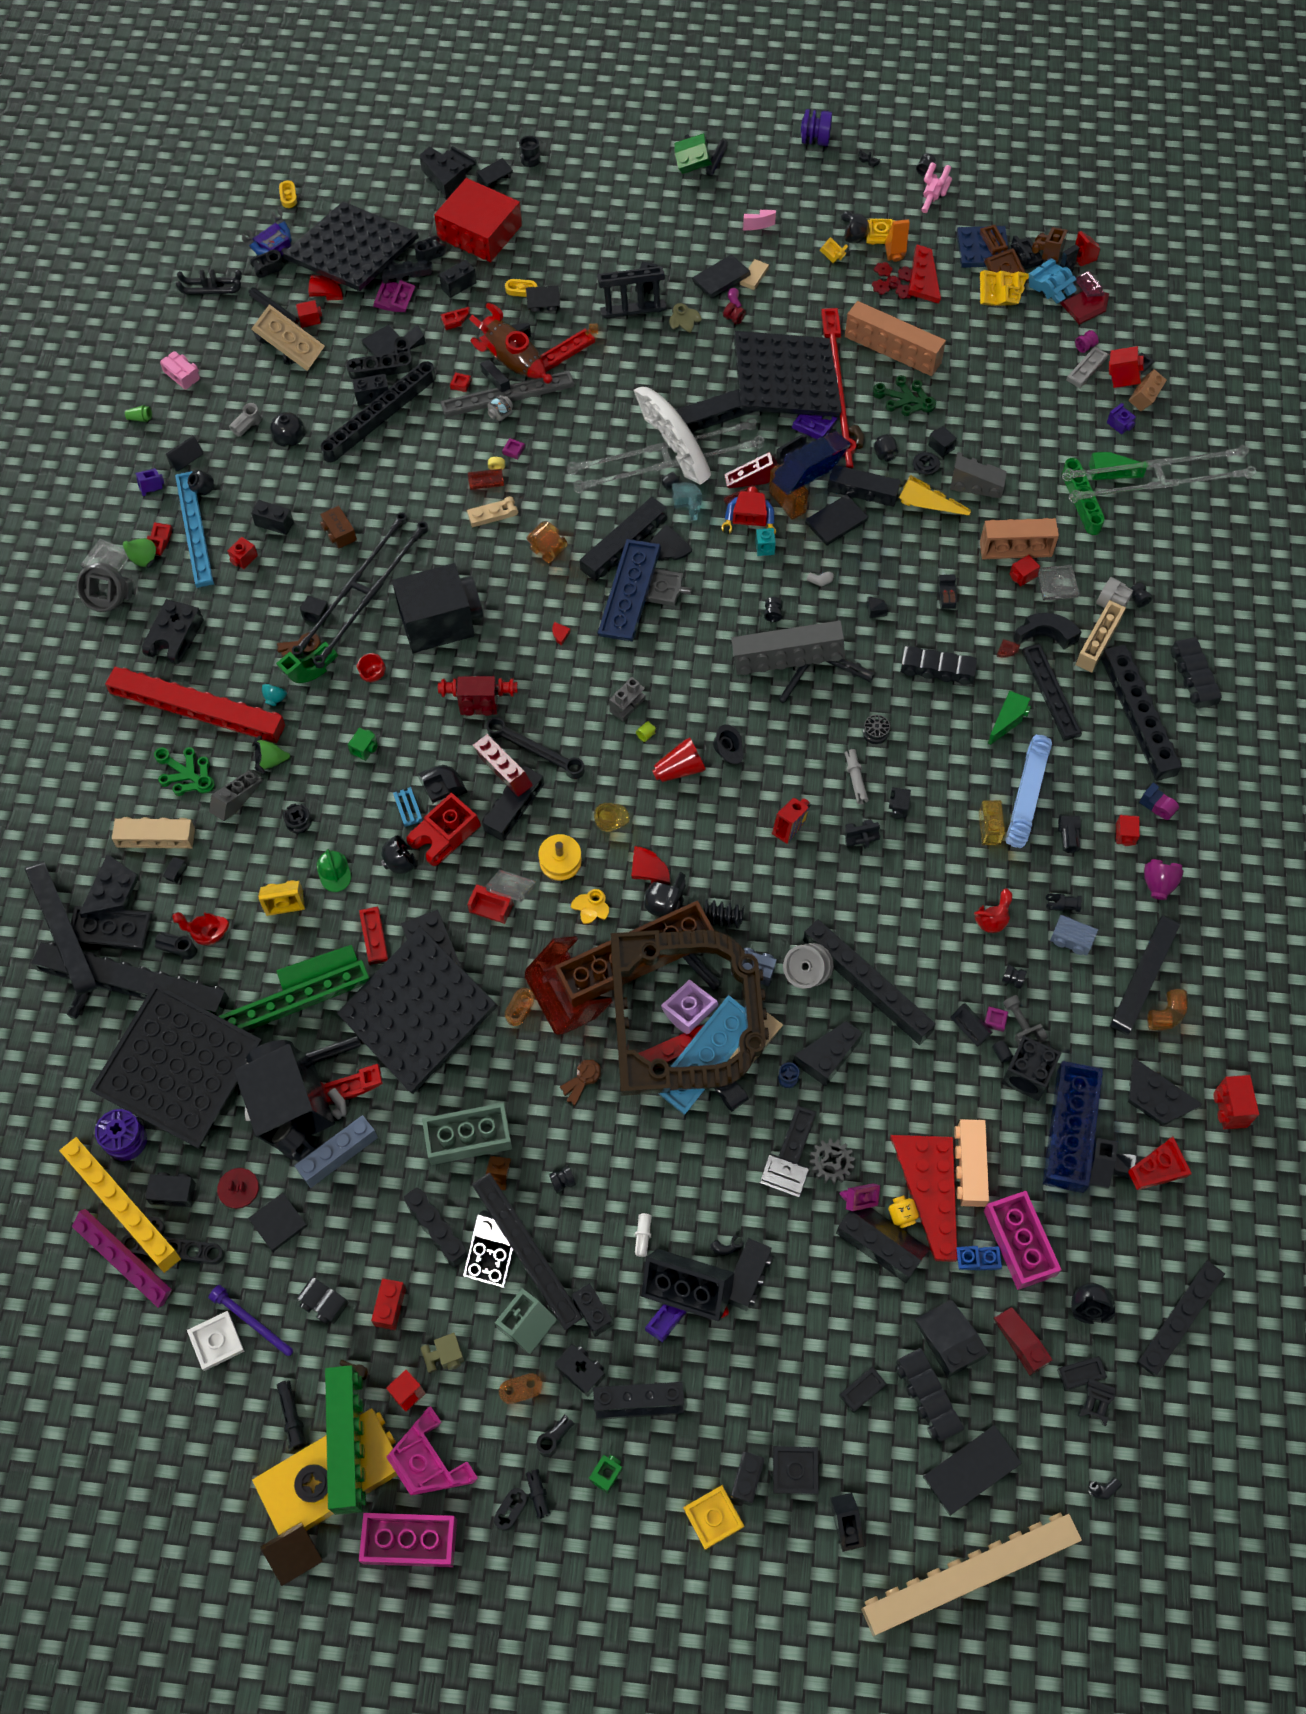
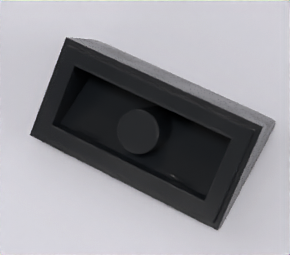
M191 436L166 453L169 465L178 472L204 453L196 438Z

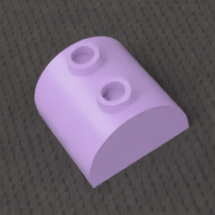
M688 980L661 1007L668 1019L679 1030L689 1034L718 1007V1002L691 980Z

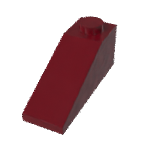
M771 452L724 474L729 489L767 484L782 476L779 464Z
M1012 1307L993 1318L1029 1376L1046 1367L1052 1361L1041 1341Z

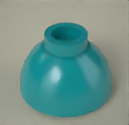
M269 684L262 685V694L266 704L276 706V703L281 702L287 695V691Z

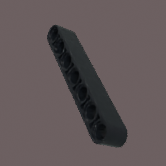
M1164 915L1161 916L1109 1027L1127 1036L1129 1035L1181 923Z

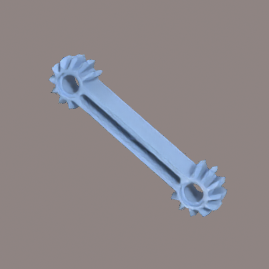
M1036 734L1032 738L1026 753V761L1005 838L1006 844L1015 848L1025 846L1030 836L1040 787L1052 746L1051 739L1044 735Z

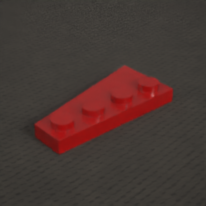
M916 245L908 295L939 304L941 296L932 249Z

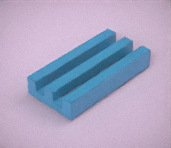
M411 787L407 788L408 790L406 791L403 789L400 790V793H393L405 827L423 821ZM407 795H410L413 807L417 815L416 819H414L412 811L410 809L406 797ZM401 797L405 803L410 821L406 820L399 800Z

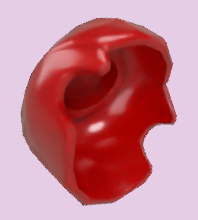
M375 653L365 654L359 659L356 666L361 678L371 683L381 679L386 670L384 661Z

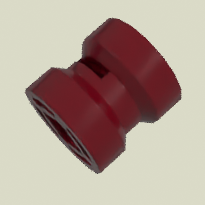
M730 302L724 309L723 317L728 320L731 319L733 323L738 325L744 319L746 311Z

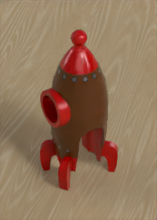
M487 303L486 308L493 316L486 317L482 322L474 315H471L469 320L484 333L479 338L481 341L475 337L471 338L470 341L480 352L489 350L499 362L519 375L535 379L543 378L546 384L552 382L553 378L550 374H546L544 362L537 348L531 343L525 333L517 331L502 321L503 312L500 308L492 303Z

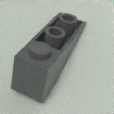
M250 771L245 772L211 795L209 812L225 821L237 813L263 782V779Z

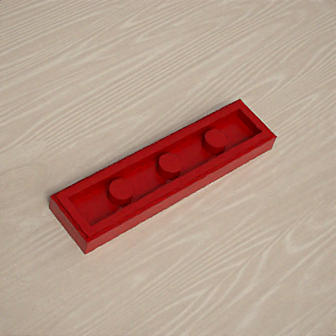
M583 329L540 355L546 372L595 343V337L586 329Z

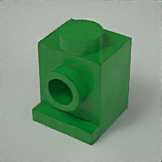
M603 1455L590 1475L589 1481L609 1494L623 1470L620 1466L621 1461L612 1455L609 1457ZM606 1469L612 1472L610 1477L603 1475Z

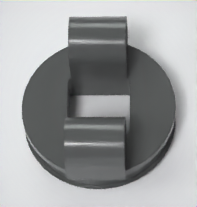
M99 562L81 570L77 577L76 587L80 599L87 607L97 612H108L118 607L124 599L132 598L133 579L122 577L120 572L113 566ZM99 579L108 581L107 597L94 594L99 591Z

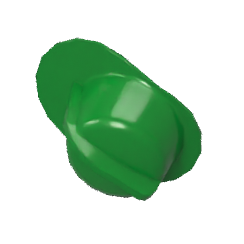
M326 849V852L317 861L320 881L328 891L340 892L346 889L351 881L347 859L340 852Z

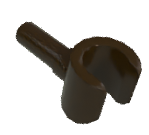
M344 1360L340 1361L339 1365H352L359 1372V1376H362L363 1380L367 1379L368 1369L360 1364H351Z

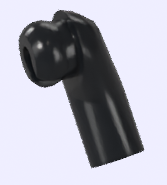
M1115 1477L1106 1485L1097 1484L1096 1481H1093L1089 1484L1088 1491L1094 1498L1107 1500L1122 1484Z

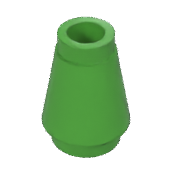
M142 405L126 410L125 417L127 420L148 422V420L152 419V411L149 406Z

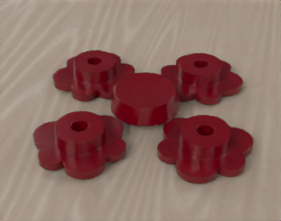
M887 262L877 263L874 271L879 276H886L888 278L887 281H882L881 279L873 281V291L884 295L886 292H889L890 288L896 289L895 293L899 294V298L910 299L911 295H908L909 285H902L901 280L909 282L912 269L904 266L898 270V277L890 276L892 267H889Z

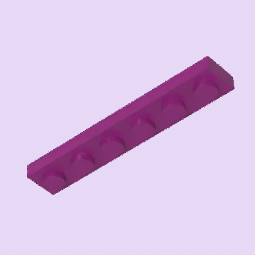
M86 1209L79 1211L72 1228L157 1308L163 1306L172 1289Z

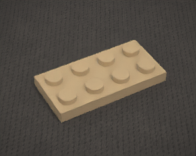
M270 304L251 329L307 371L325 347Z

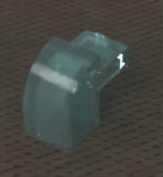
M686 482L672 484L674 508L688 507L690 521L697 520V513H700V505H702L700 489L696 485Z

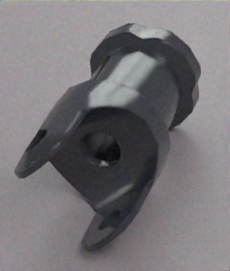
M1052 893L1046 895V900L1055 902H1050L1046 905L1048 910L1081 911V896L1070 897L1064 894Z

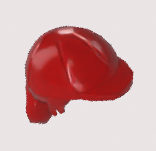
M1007 888L1000 893L999 906L989 907L984 910L982 905L978 911L974 912L976 923L985 932H1000L1009 923L1010 915L1008 908L1012 901V893Z
M180 912L172 916L174 922L179 924L180 929L189 932L194 941L200 945L210 946L218 943L229 927V921L226 918L210 913L207 914L206 912H204L205 916H197L191 922H188Z

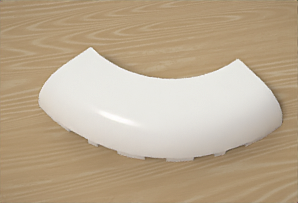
M648 387L634 389L645 421L650 423L655 429H658L669 447L678 454L675 457L684 477L698 484L708 480L711 476L708 463L695 437L678 412L665 398Z

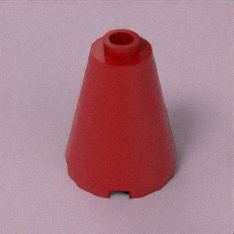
M689 737L654 765L655 769L652 772L656 780L661 779L662 782L701 773L706 768Z

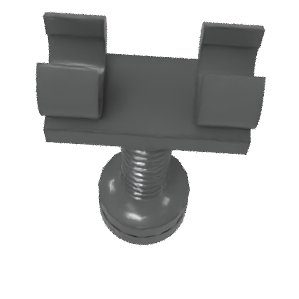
M1017 995L1003 1002L1005 1008L1013 1012L1023 1030L1016 1034L1014 1038L1018 1046L1023 1035L1027 1037L1035 1034L1039 1043L1046 1041L1048 1036L1041 1024L1032 1028L1027 1024L1028 1022L1019 1008L1021 1002Z

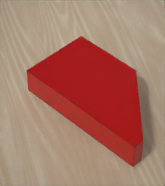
M470 307L440 314L445 330L462 326L470 314Z

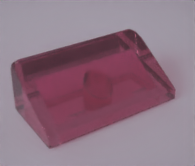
M1090 271L1076 278V283L1087 297L1104 296L1102 286Z

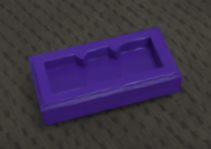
M663 1304L647 1324L645 1331L661 1342H664L687 1311Z

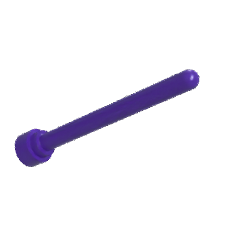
M219 1284L211 1291L208 1298L212 1302L226 1306L286 1356L293 1354V1349L231 1300L224 1287Z

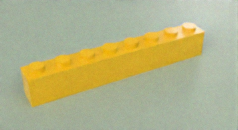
M77 1137L59 1150L163 1273L181 1260L173 1247Z

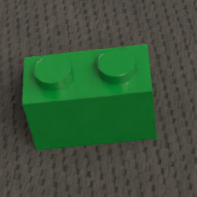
M704 133L674 143L678 169L682 174L712 165Z

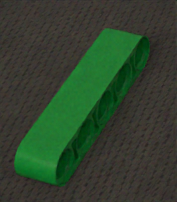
M1069 458L1065 461L1062 477L1086 532L1090 535H1098L1105 520L1080 461L1076 458Z

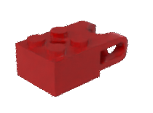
M451 792L409 833L407 844L414 849H418L424 844H432L426 853V860L430 865L437 866L481 826L477 815Z

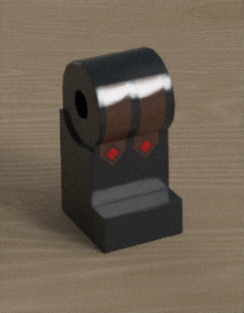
M955 574L939 575L937 589L940 609H956Z

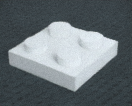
M228 1311L187 1330L203 1371L245 1352Z

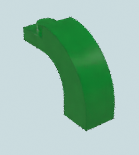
M324 642L303 659H297L289 652L276 664L293 682L306 683L324 674L327 671L325 667L336 659L338 654L332 648V652L325 660V666L323 668H316L313 661L314 657L320 655L329 646Z

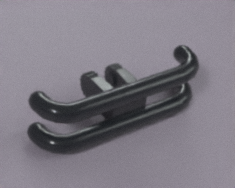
M210 269V278H207L204 270L199 271L200 278H187L181 271L177 272V277L180 281L176 282V287L184 294H232L238 292L241 288L242 272L240 270L235 271L234 277H216L214 269ZM182 283L187 285H202L203 288H186L182 285ZM218 284H234V286L218 287Z

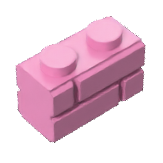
M173 351L168 357L160 361L163 372L185 390L200 379L198 367L194 363L190 364L183 354L179 355L176 351Z

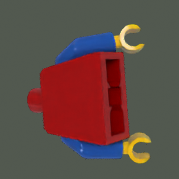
M749 487L747 492L741 491L738 497L728 504L725 515L726 522L722 524V531L724 532L726 526H730L729 534L732 533L731 521H733V524L764 527L768 524L767 528H774V508L768 500H765V494L758 493L756 487Z

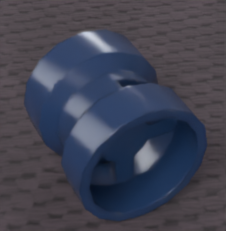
M787 1062L779 1069L778 1081L784 1088H793L798 1082L799 1069L795 1064Z

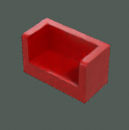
M476 884L467 905L470 913L505 924L514 903L512 896Z
M407 1370L403 1371L386 1388L394 1400L406 1412L426 1394L421 1385Z

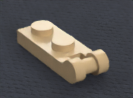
M506 497L499 502L468 509L467 514L471 526L476 527L516 516L518 510L514 506L515 501L513 497Z

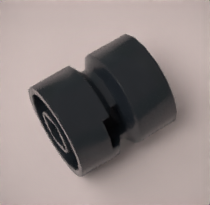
M524 136L519 141L521 163L526 167L537 166L541 160L539 140L534 136Z

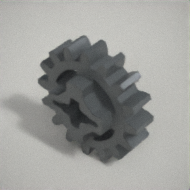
M829 1138L827 1144L822 1140L820 1142L821 1147L815 1145V1152L810 1154L812 1160H810L809 1165L814 1166L811 1172L818 1173V1180L823 1177L825 1184L828 1180H831L832 1184L835 1185L837 1179L842 1183L844 1176L849 1178V1171L854 1169L852 1163H854L855 1158L850 1157L853 1151L846 1150V1143L842 1146L839 1145V1139L836 1143H833L832 1139ZM822 1153L824 1159L818 1162V1157ZM831 1159V1161H836V1163L833 1164V1162H828V1160ZM844 1161H846V1166H845V1168L842 1170V1169H841L842 1167H841L840 1164H842Z

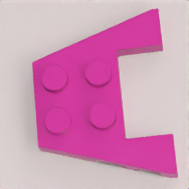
M431 1406L425 1410L422 1416L386 1457L410 1495L473 1484L478 1479L468 1462L449 1472L424 1434L441 1424L440 1419Z

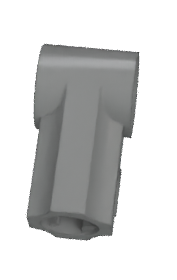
M254 403L244 405L243 413L229 425L230 430L236 436L241 437L251 426L258 425L261 422L257 406Z

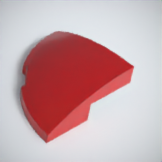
M310 276L309 297L326 296L327 301L343 300L342 291L337 283H334L325 276Z
M635 846L632 879L670 884L668 868L657 854L646 848Z

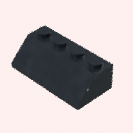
M871 1207L849 1211L836 1232L841 1238L905 1283L909 1281L930 1250V1248L897 1225H894L893 1222Z
M656 1249L646 1256L641 1297L719 1322L732 1294L735 1273Z

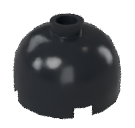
M291 412L279 413L271 421L270 432L272 439L280 446L286 447L285 445L289 444L294 446L300 443L305 436L303 422L296 414Z
M399 835L390 838L383 845L381 851L383 859L381 863L386 870L390 869L394 873L405 874L417 867V861L413 853L410 855L408 851L410 847Z
M1088 1283L1077 1288L1074 1292L1071 1309L1074 1318L1080 1322L1094 1324L1093 1320H1101V1323H1106L1115 1316V1301L1107 1288L1096 1283Z

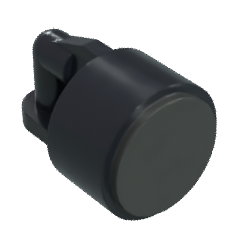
M294 1120L275 1128L271 1135V1144L286 1157L300 1162L317 1149L306 1137V1131ZM304 1144L306 1147L300 1152L297 1148Z

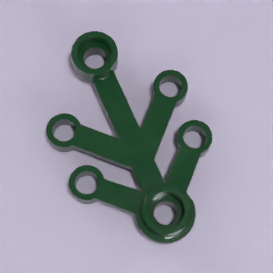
M899 375L896 378V385L901 388L902 392L888 389L883 383H877L873 387L872 394L875 398L881 399L887 395L900 399L897 401L888 400L886 402L885 408L890 412L903 406L902 415L910 416L911 413L919 410L926 413L932 412L936 407V400L926 395L920 380L912 382V390L916 391L919 397L912 394L906 384V377L903 375Z

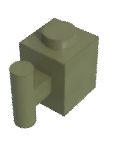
M455 1333L435 1339L434 1343L437 1350L433 1352L430 1351L429 1345L421 1347L428 1373L437 1370L434 1362L439 1360L443 1368H448V1370L456 1369L461 1366L460 1363L465 1362Z

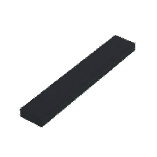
M1037 644L1023 648L1022 653L1063 741L1081 737L1082 732L1041 645Z

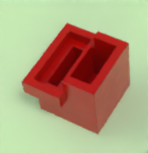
M1138 346L1111 350L1109 375L1112 376L1113 388L1141 384L1144 356L1139 355Z

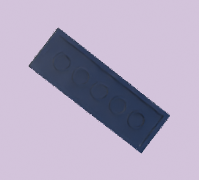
M626 539L598 630L600 637L633 642L661 551L660 544Z

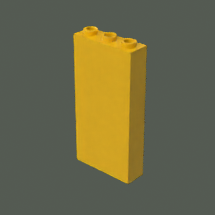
M372 1408L360 1415V1421L364 1423V1435H361V1444H364L365 1458L361 1459L362 1468H365L366 1475L365 1482H362V1491H365L366 1494L398 1476L386 1458L396 1442L390 1431L385 1432L382 1426L385 1424L381 1413H375ZM326 1436L252 1479L278 1535L301 1522L305 1529L309 1530L334 1514L328 1509V1493L324 1499L315 1503L305 1502L298 1497L294 1487L295 1478L302 1468L314 1464L320 1465L327 1470ZM312 1474L311 1482L304 1486L311 1487L314 1493L315 1486L322 1482L316 1481Z

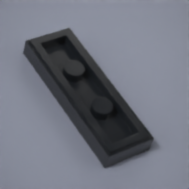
M797 1105L779 1157L799 1164L816 1116L815 1111Z

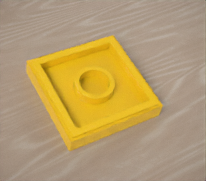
M723 1485L683 1507L705 1550L745 1527Z

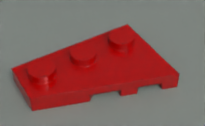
M1173 1136L1128 1171L1137 1190L1182 1179L1192 1174Z

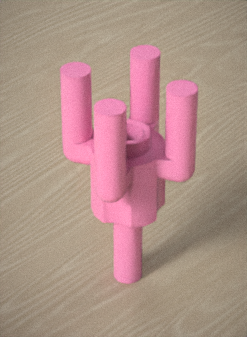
M930 163L924 177V182L927 183L923 194L926 198L922 207L923 213L928 212L931 203L937 200L940 195H946L952 178L948 176L951 166L946 165L941 178L938 179L937 175L933 174L936 164Z

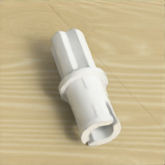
M642 1213L638 1216V1229L635 1232L637 1237L635 1254L638 1257H646L648 1241L651 1238L650 1225L652 1216Z

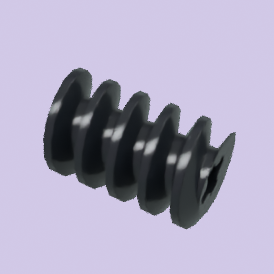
M706 899L704 913L709 921L712 919L713 925H716L719 920L720 926H724L727 922L728 927L731 928L733 923H735L736 929H739L743 921L745 905L742 910L739 909V904H736L734 909H732L731 903H728L726 908H724L722 901L719 906H716L715 900L709 905L708 899Z

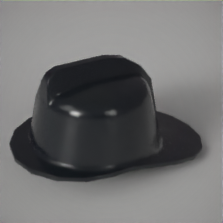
M724 724L720 726L713 741L715 751L731 764L741 763L744 753L740 733L731 725Z

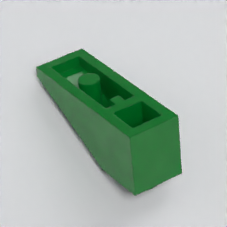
M1111 452L1092 453L1089 467L1092 480L1143 478L1147 464Z
M1009 691L990 734L988 744L992 745L1020 724L1024 716H1028L1031 706L1028 705L1030 698Z

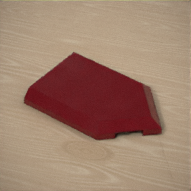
M1085 289L1061 301L1060 304L1080 325L1106 312L1109 293Z

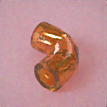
M1175 989L1166 993V1009L1150 1010L1148 1012L1147 1024L1149 1030L1171 1029L1182 1022L1188 1007L1186 990Z

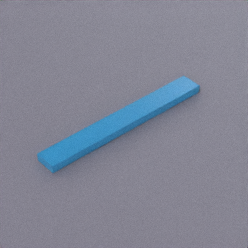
M191 471L176 474L175 477L196 588L213 585L214 581L198 496L188 486V477L193 473Z

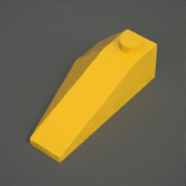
M912 475L909 476L899 496L902 499L901 502L907 506L913 505L970 515L971 509L954 499H946L944 493L940 491L930 490L929 484Z

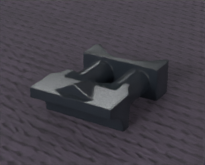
M1089 1379L1086 1386L1087 1399L1084 1408L1080 1407L1078 1416L1082 1417L1087 1414H1093L1099 1418L1103 1426H1106L1109 1418L1105 1417L1108 1405L1115 1399L1116 1388ZM1098 1399L1100 1403L1097 1413H1094L1092 1411L1095 1401Z

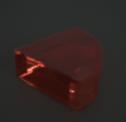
M1003 639L996 657H1011L1018 652L1020 645Z

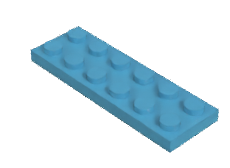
M728 995L671 1067L715 1065L727 1062L738 1048L742 1032L746 1030L744 1007ZM705 1089L670 1091V1093L658 1094L685 1115Z

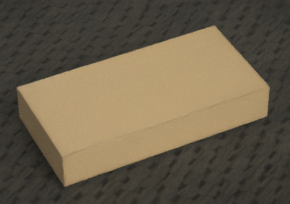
M756 259L748 268L751 275L740 281V285L752 290L756 289L769 269L768 264Z

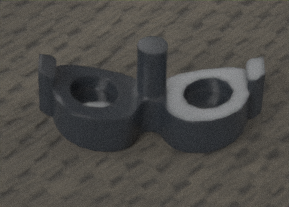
M860 149L858 156L861 162H868V165L872 167L879 165L880 159L871 157V152L867 155Z

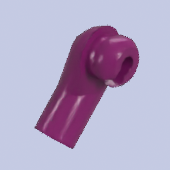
M731 288L728 292V298L730 302L736 304V307L739 308L742 306L738 299L739 291L736 288Z

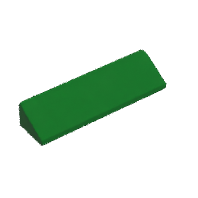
M349 945L278 969L276 972L284 991L355 963L358 960L353 946Z

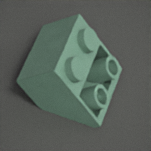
M522 1288L496 1320L495 1325L498 1330L528 1354H531L556 1323L557 1319L536 1298Z

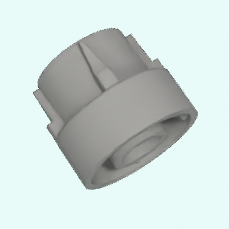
M1110 577L1096 604L1105 608L1110 600L1126 607L1133 594V590L1121 581Z

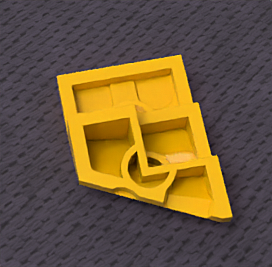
M981 271L980 304L991 306L1019 304L1021 294L1025 289L1024 284L1029 278V274L1019 271L1015 273Z

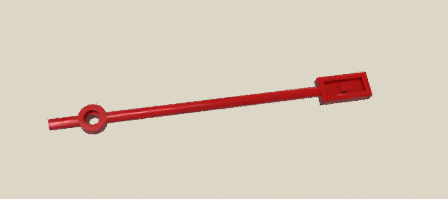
M838 308L821 309L824 338H830L842 411L840 421L843 439L839 442V452L845 456L846 467L853 469L852 455L856 450V442L849 437L836 338H841Z

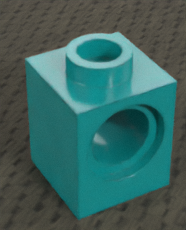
M774 528L756 529L755 544L757 556L775 555L776 541Z

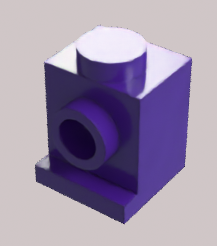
M1122 403L1110 411L1107 424L1121 435L1127 430L1130 431L1135 426L1136 416L1125 409Z
M156 468L135 473L142 496H146V492H155L158 489H162L164 479L162 474H158Z

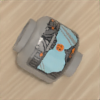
M499 395L488 403V415L492 419L502 421L512 413L513 404L508 397Z

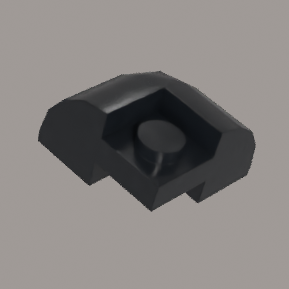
M434 766L418 773V778L432 804L446 798L451 792L456 797L467 793L461 777L450 766Z

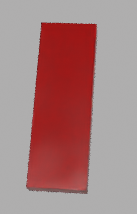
M379 907L359 910L369 965L386 962L388 954Z

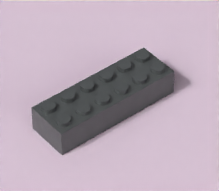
M841 620L731 637L737 675H748L754 672H766L774 669H785L793 666L801 667L805 664H820L826 661L845 659Z

